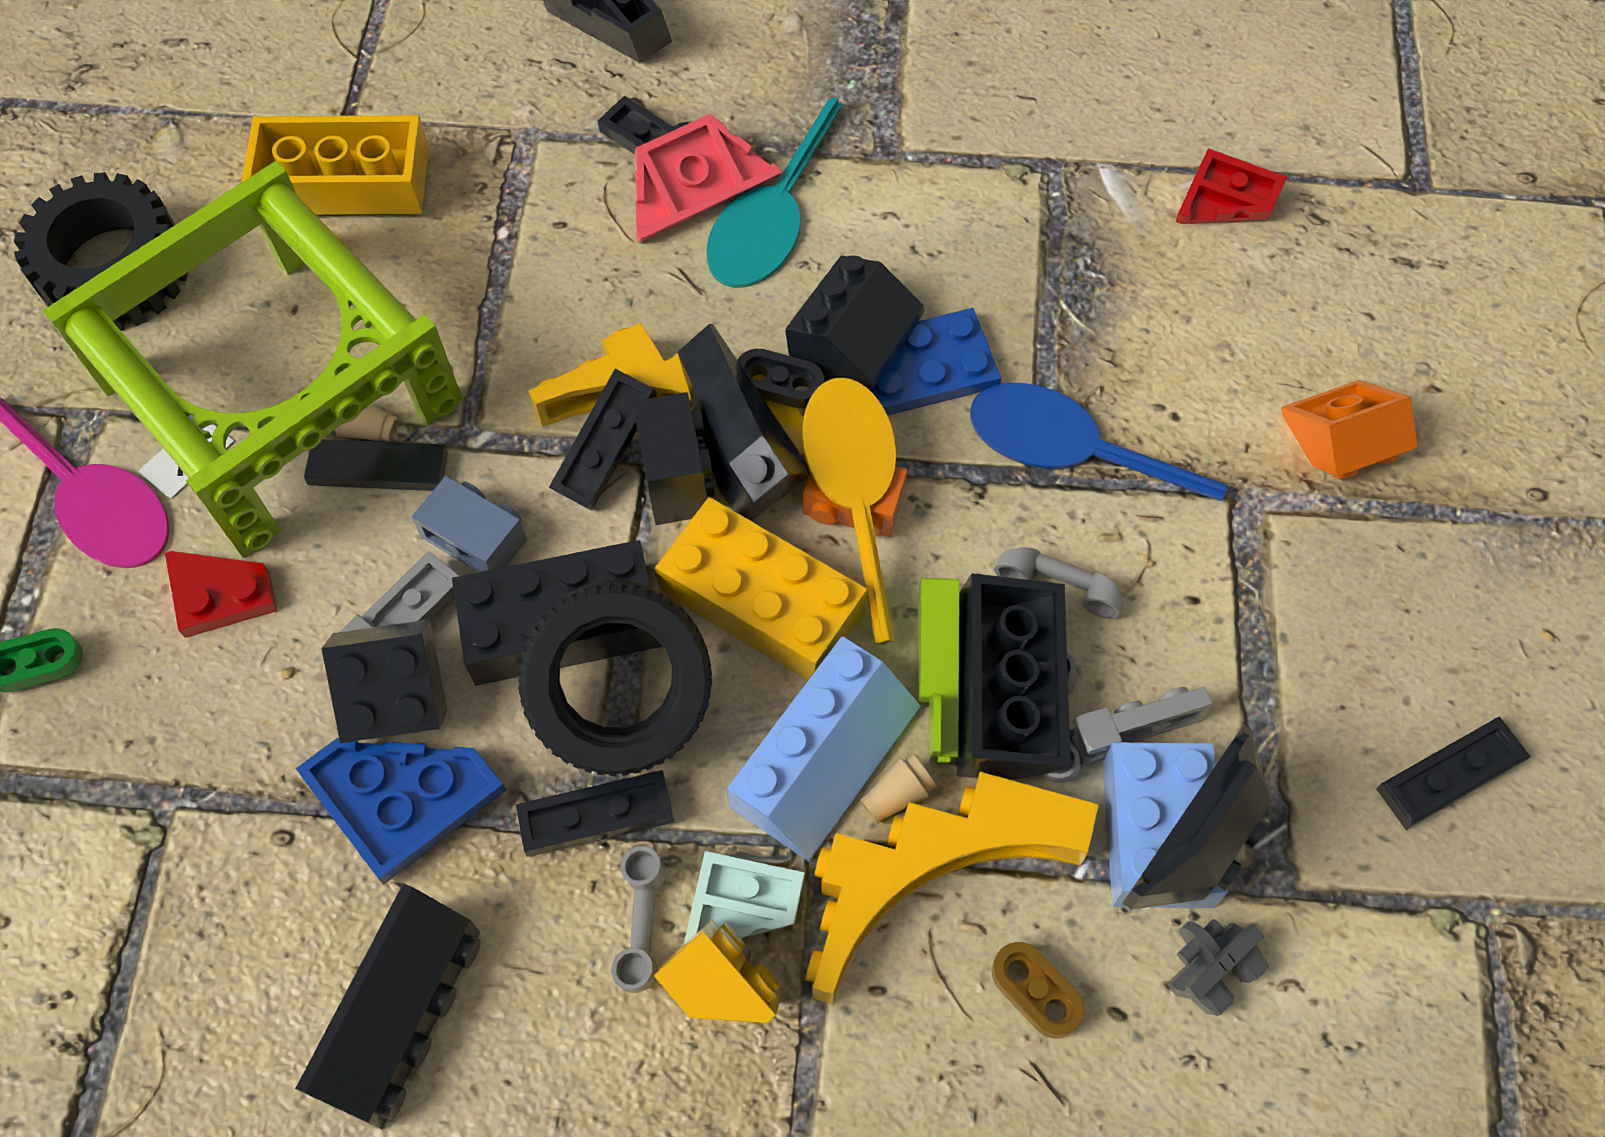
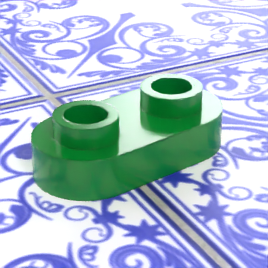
M59 628L47 629L0 642V692H14L70 675L78 668L82 660L83 651L80 643L69 632ZM64 652L63 656L59 660L53 662L54 658L58 654ZM16 665L15 670L11 674L5 675L10 667Z

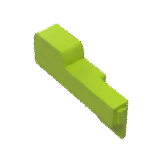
M921 578L918 593V702H929V761H936V765H949L950 761H956L958 758L959 579Z

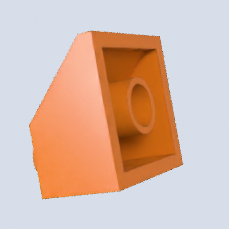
M1357 380L1281 407L1282 416L1312 466L1330 473L1336 478H1347L1357 475L1360 472V468L1374 463L1382 464L1396 461L1400 458V454L1418 448L1411 396L1368 382Z

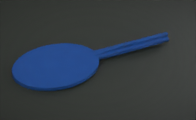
M1027 383L994 385L980 392L974 398L971 405L970 419L978 436L999 454L1021 464L1044 469H1063L1080 465L1092 456H1096L1222 501L1228 486L1219 481L1100 440L1099 430L1094 419L1081 405L1071 398L1043 386Z

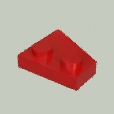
M1208 148L1177 214L1176 222L1180 224L1269 219L1287 176Z
M175 551L165 553L178 631L184 638L278 611L270 571L264 563Z

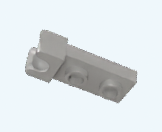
M428 551L362 616L356 615L340 632L431 620L454 598L452 578L459 575Z
M1179 687L1164 693L1159 698V701L1145 705L1141 701L1126 703L1117 708L1113 715H1111L1109 708L1105 707L1075 717L1074 721L1077 727L1070 730V739L1072 745L1079 753L1081 765L1089 766L1102 762L1112 742L1133 743L1202 722L1212 706L1206 688L1201 687L1188 691L1186 687Z

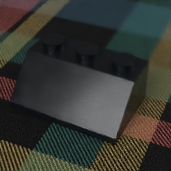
M841 255L785 328L789 356L816 364L822 370L825 380L847 378L857 381L866 388L873 389L923 315L924 305L881 262L863 259L855 255Z

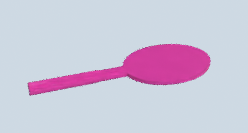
M0 397V422L61 479L55 493L54 507L60 527L68 539L88 557L112 567H140L156 559L167 544L169 521L161 501L153 490L134 474L115 466L90 464L75 468Z

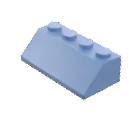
M842 636L727 787L729 807L810 863L919 712L921 705L883 661Z

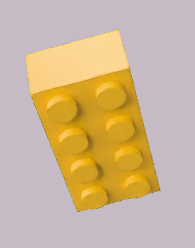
M419 115L253 116L241 183L274 161H277L286 170L297 196L316 215L422 214L430 147Z
M710 497L707 498L655 566L660 592L665 593L679 604L807 681L842 636L847 639L866 613L867 588Z

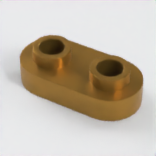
M1013 942L1000 949L992 964V978L999 991L1042 1035L1059 1039L1072 1034L1080 1025L1084 1016V1003L1079 992L1032 945L1024 942ZM1014 964L1021 965L1026 970V979L1022 981L1012 979L1008 968ZM1050 1003L1060 1005L1064 1011V1018L1058 1021L1052 1020L1046 1013V1006Z

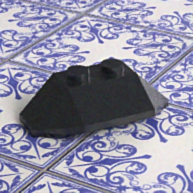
M1242 726L1123 901L1122 904L1133 910L1204 900L1216 886L1225 891L1242 867V864L1234 859L1244 844L1253 849L1269 825L1261 817L1270 805L1271 799L1251 730L1245 726Z

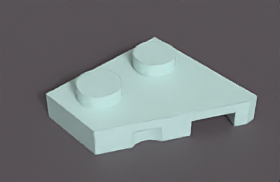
M705 851L684 944L712 919L719 927L727 923L741 939L795 925L805 873Z

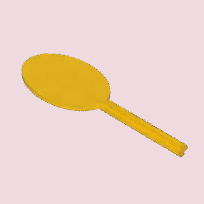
M835 378L820 385L812 394L807 404L802 423L803 451L810 473L821 491L837 505L852 510L875 643L885 645L894 642L870 507L884 496L892 481L896 464L895 439L889 418L875 395L857 381L847 378Z

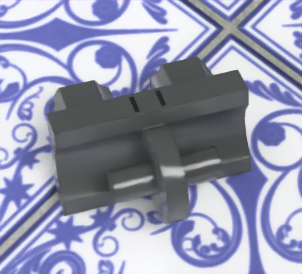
M1213 919L1202 928L1197 923L1188 921L1180 928V934L1186 945L1177 953L1178 958L1186 966L1167 985L1175 996L1191 999L1206 1014L1221 1015L1233 1003L1235 998L1221 980L1230 970H1232L1240 982L1251 983L1257 980L1269 968L1268 962L1257 946L1264 938L1263 934L1255 925L1251 924L1246 929L1241 928L1235 923H1230L1227 927L1223 928L1217 920Z

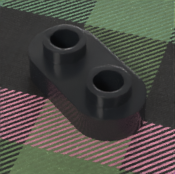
M760 348L748 350L738 358V362L764 400L804 409L807 407L812 394L824 383L822 370L816 364L807 360ZM755 375L765 376L762 380H756L752 377ZM799 386L807 387L808 390L797 391L795 390V388Z

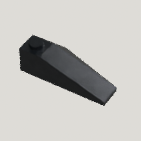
M708 324L677 353L694 409L700 408L705 433L703 439L709 451L711 466L718 489L734 512L753 521L811 473L806 461L713 324Z

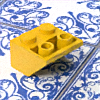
M713 919L668 958L654 974L657 981L689 1018L768 1023L776 1016L781 999L777 993L781 986L773 974L762 963L754 967L742 954L741 950L746 945L739 935L727 923L719 927Z

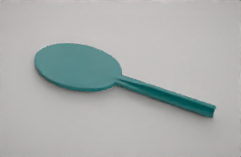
M838 98L828 99L775 187L764 186L745 192L733 200L717 218L708 238L706 252L709 270L713 277L721 284L733 288H743L760 283L774 274L790 256L800 231L799 207L790 192L842 109L843 104L838 102Z

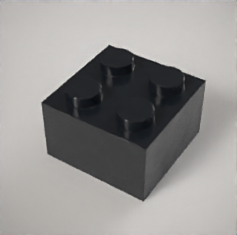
M688 392L633 401L655 526L692 519L708 497L715 498L712 480L713 473L709 451L703 439L705 433L700 408L691 410Z
M430 619L338 632L330 636L321 650L340 743L440 729L447 713V707Z

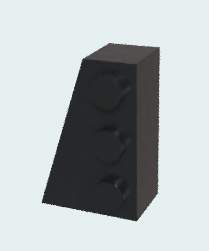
M542 0L547 12L639 63L672 42L662 10L653 0Z

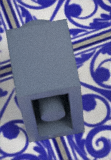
M448 476L442 479L412 515V520L422 539L477 572L506 567L527 541L521 524L522 518L513 508L504 503H500L497 506L486 500L484 494L473 484L467 481L459 484Z

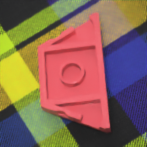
M711 114L636 147L635 208L636 239L638 243L728 202L747 191L779 178L781 175L779 167L774 163L768 164L751 150L752 146L741 137L729 133L726 126Z

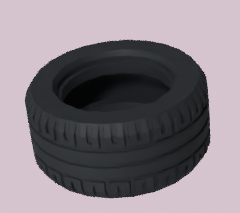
M605 580L603 582H593L568 592V594L563 595L552 604L540 617L524 646L519 665L518 690L521 698V707L524 708L523 713L529 721L528 724L531 730L534 729L535 736L543 742L546 749L550 748L553 755L560 757L566 764L571 763L574 768L584 769L588 773L593 771L597 772V775L609 774V776H616V774H622V776L629 775V773H641V770L644 769L648 771L655 765L663 764L665 759H671L677 751L682 750L686 742L689 743L692 735L699 729L700 722H703L704 714L709 706L712 670L704 639L693 619L678 602L665 593L658 591V589L642 583ZM605 623L631 624L651 633L666 649L672 665L671 686L662 705L646 720L628 727H602L582 718L567 702L560 684V662L567 647L584 631Z

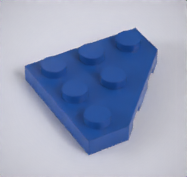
M336 738L295 768L383 885L506 791L503 783L474 748L454 747V750L427 748L425 744L385 742V745L359 743L358 741L340 743L339 738Z

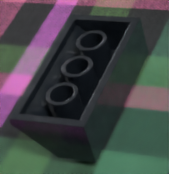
M971 573L959 592V728L956 776L978 778L979 773L983 772L1013 780L1067 771L1071 768L1065 584Z
M403 883L295 1089L381 1130L387 1119L393 1120L404 1103L407 1091L403 1086L412 1068H419L428 1055L432 1043V1038L428 1036L437 1018L445 1017L455 1000L457 990L453 986L462 968L468 969L478 954L481 944L480 939H478L480 931L474 923L414 887Z

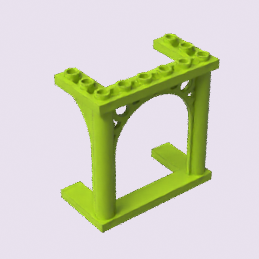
M277 161L266 166L43 310L44 314L107 396L116 392L186 474L188 479L185 481L243 558L253 551L265 547L272 537L281 532V529L253 487L263 480L278 474L284 465L304 451L316 447L325 436L342 424L354 420L363 409L380 397L395 391L403 381L417 414L427 425L439 417L448 415L463 400L436 325L425 314L415 319L297 196L286 170ZM257 226H260L278 265L287 275H290L306 264L334 294L341 313V334L338 346L332 359L320 376L303 391L282 403L265 409L243 413L207 410L195 406L177 395L113 321ZM360 320H363L365 328L354 331V326ZM371 342L379 345L362 358H355L349 354L351 348L360 343ZM209 425H218L213 435L209 431L203 430V428ZM241 426L247 427L250 431L249 437L227 451L226 440L232 430Z

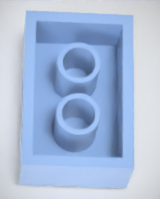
M1111 743L1103 760L1112 907H1126L1122 904L1215 767L1213 743ZM1216 886L1204 900L1154 907L1215 908L1228 893V890L1223 891Z

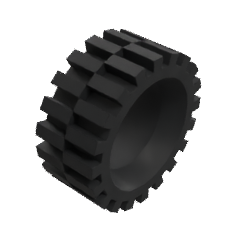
M106 172L94 173L93 182L87 183L81 175L71 178L73 187L63 190L60 184L49 189L53 195L50 200L46 202L38 197L31 204L36 214L34 216L27 214L22 216L19 224L25 232H15L14 243L19 250L14 251L16 262L21 267L20 270L47 307L175 226L160 197L154 190L151 192L146 183L137 179L132 184L128 175L119 173L116 174L114 181H110ZM113 230H134L129 245L113 260L91 268L66 266L72 254L91 238ZM188 272L176 280L186 281ZM173 281L113 322L121 331L125 330L124 321L132 319L136 326L147 322L143 314L152 309L159 315L167 308L162 299L165 296L175 299L181 291L176 281Z

